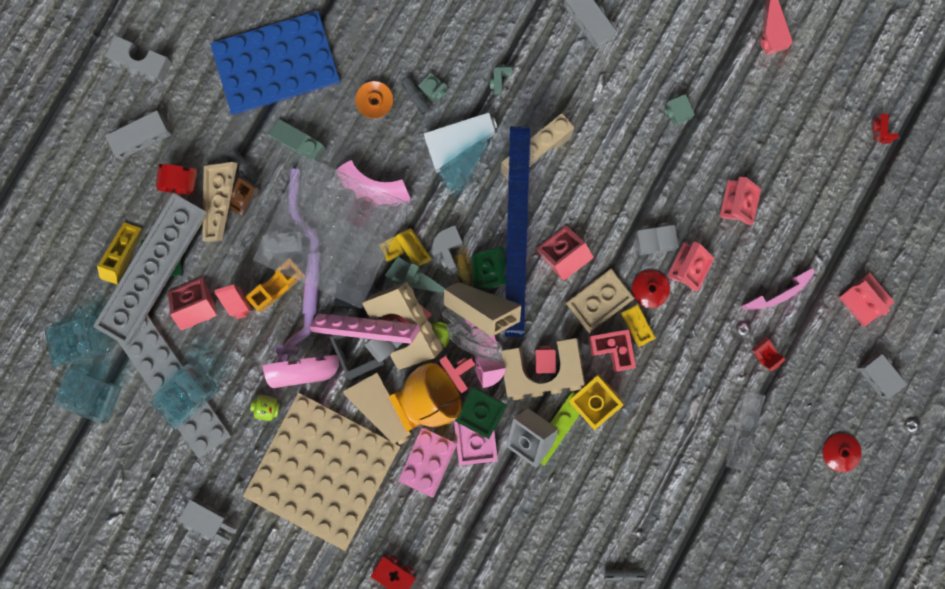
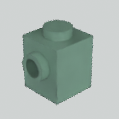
M677 94L670 97L664 108L666 117L671 119L673 126L691 120L695 115L686 94L682 96Z

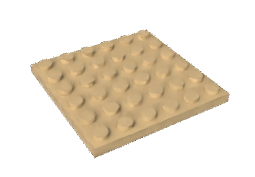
M298 393L243 497L346 551L401 446L396 443L393 444L390 440Z

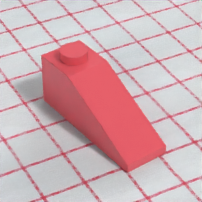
M766 0L760 45L765 50L766 55L788 49L793 44L779 0Z
M233 284L215 290V294L230 316L240 319L247 317V313L252 312L250 302L246 299L247 292L245 289Z

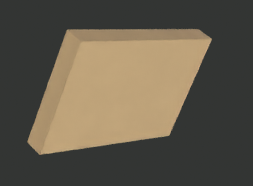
M610 269L565 304L585 330L590 333L635 298L614 271Z

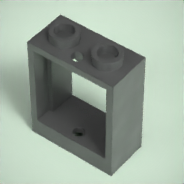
M334 335L330 337L348 380H352L385 365L384 360L378 362L375 359L351 370L339 343V340L348 336Z

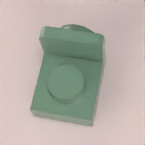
M432 73L418 85V88L434 103L438 99L442 100L447 94V84L439 81Z

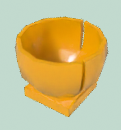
M434 363L419 366L409 375L403 390L389 396L406 432L419 425L439 427L449 424L461 412V399H459L460 395L455 383L447 371Z

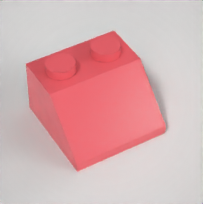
M564 226L536 248L552 270L563 281L594 258L586 243L567 226Z
M203 277L168 291L170 315L180 330L193 327L200 322L217 316L214 301Z

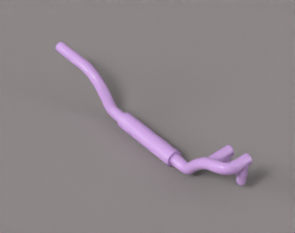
M291 169L288 205L296 226L310 239V252L307 253L302 311V314H305L304 326L290 337L284 345H277L275 347V351L278 354L275 363L285 362L289 354L298 353V347L295 345L309 336L311 333L309 326L314 320V315H317L321 254L319 253L320 241L317 232L304 221L299 212V169Z

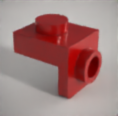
M880 114L872 121L873 140L880 141L881 144H890L899 136V134L888 133L889 114Z
M766 337L751 348L761 366L769 371L778 368L786 360L784 356L777 352L770 339Z

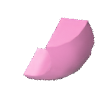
M352 160L344 163L336 170L343 184L352 193L367 202L397 205L411 201L402 179L394 182L374 181L360 173Z
M465 319L466 331L469 332V338L472 342L468 343L471 359H475L477 377L483 388L492 386L503 377L506 369L497 348L495 335H488Z
M338 355L323 356V358L299 359L298 364L295 360L262 366L269 386L278 388L330 379L337 372L339 358Z

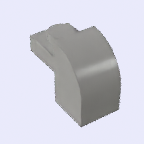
M455 225L438 233L433 242L434 256L442 254L443 257H440L443 268L447 267L449 271L456 269L449 251L463 245Z

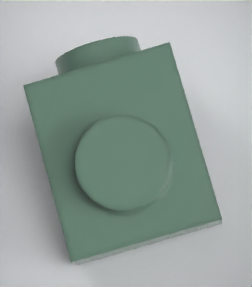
M498 65L497 68L493 69V78H490V89H494V95L502 94V76H512V67Z
M411 263L404 281L393 277L392 282L395 283L394 286L407 281L409 286L412 287L413 283H417L420 278L419 266Z

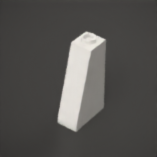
M486 113L424 133L436 173L442 171L495 135L497 125L494 117L491 118L490 114Z

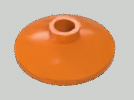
M371 81L363 84L358 89L355 103L358 111L363 116L370 119H378L385 116L391 110L393 96L385 84ZM373 99L378 100L376 105L371 103Z

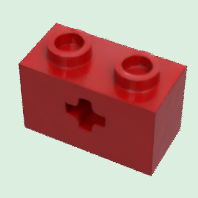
M384 554L370 577L387 589H410L417 575L414 574L415 570L408 565L404 567L399 564V560L395 556ZM398 571V577L392 578L391 572Z

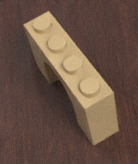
M560 114L502 161L501 173L513 186L527 174L531 165L551 148L557 150L571 138L574 131L573 125L563 114Z
M407 281L375 293L362 302L370 319L392 313L402 316L408 323L419 325L420 331L413 343H402L390 354L398 370L433 359L443 350L439 339H437L432 329V325L428 322L423 308L419 305L414 291Z
M578 339L557 342L561 363L560 371L548 383H538L528 376L524 366L522 348L500 351L501 360L506 368L504 380L507 397H513V400L524 399L525 394H532V397L543 396L544 391H551V394L562 393L563 388L569 387L570 391L581 390V386L586 385Z

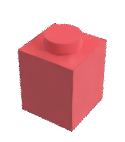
M539 346V350H535V374L556 373L555 350H551V346Z

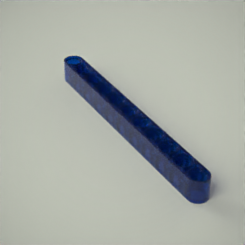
M510 126L505 299L521 305L520 322L504 330V337H524L530 126Z

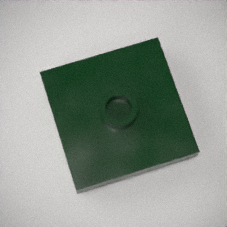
M499 246L472 254L473 288L484 291L506 285L505 247Z
M472 387L455 422L489 439L507 404Z

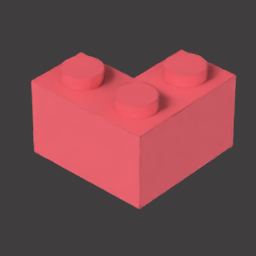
M629 330L588 337L591 356L610 353L614 372L636 368Z

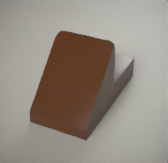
M240 176L231 194L229 209L241 217L245 215L252 199L259 195L257 187Z

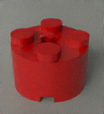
M158 164L156 191L174 193L175 191V193L193 196L197 169Z

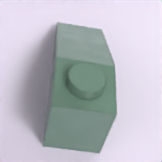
M278 119L268 134L314 165L318 163L326 151L323 144Z
M397 257L385 275L388 278L387 282L394 286L395 283L392 282L393 277L404 281L411 265ZM422 272L418 282H414L411 287L413 290L444 294L445 289Z

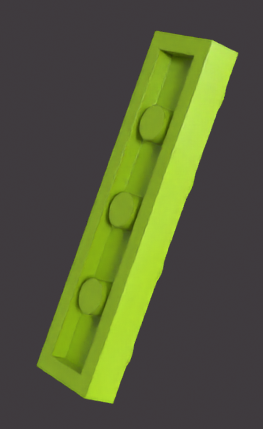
M573 391L550 422L558 431L553 446L541 461V464L544 466L580 415L569 402L576 394Z

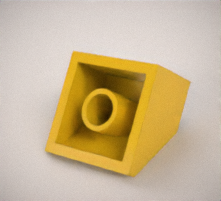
M600 374L595 376L569 400L570 404L594 431L625 403Z

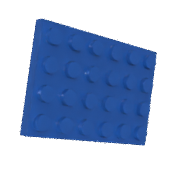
M318 11L210 43L232 115L340 83Z

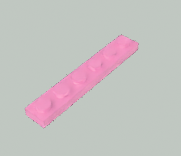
M320 313L317 314L309 326L311 332L410 344L413 343L420 331L419 325L413 323Z

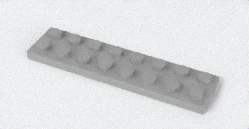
M172 194L93 325L94 328L125 346H129L208 213L178 195Z
M147 314L129 346H125L120 342L119 344L193 452L200 459L232 435Z

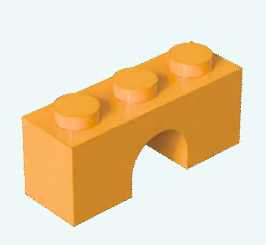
M290 258L275 270V275L269 281L262 285L259 284L246 296V299L258 312L263 313L305 276Z

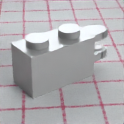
M196 498L189 500L178 520L183 523L182 526L184 528L198 531L199 536L206 540H213L215 538L225 544H230L231 540L229 537L219 533L220 530L223 528L230 533H236L237 528L225 522L228 518L227 515Z

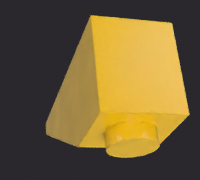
M125 222L122 224L97 265L100 279L119 284L128 268L142 228Z

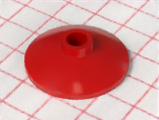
M647 270L640 273L634 279L632 294L636 302L641 306L656 308L664 304L668 299L670 285L662 273ZM650 285H653L655 287L654 292H651L649 290Z
M844 433L830 436L825 441L822 450L825 463L831 469L838 472H848L854 469L859 464L862 455L858 441L851 435ZM844 449L847 451V455L845 457L842 456V451Z

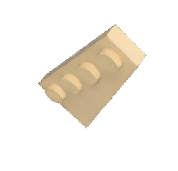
M229 162L204 166L203 210L208 213L203 221L202 241L204 242L222 241L238 163Z

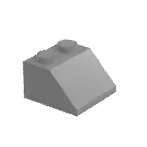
M527 408L513 418L506 447L536 468L553 446L558 429Z

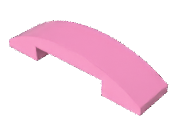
M808 269L791 278L794 284L793 287L765 301L763 295L742 305V309H762L788 300L809 282L815 272L814 269Z

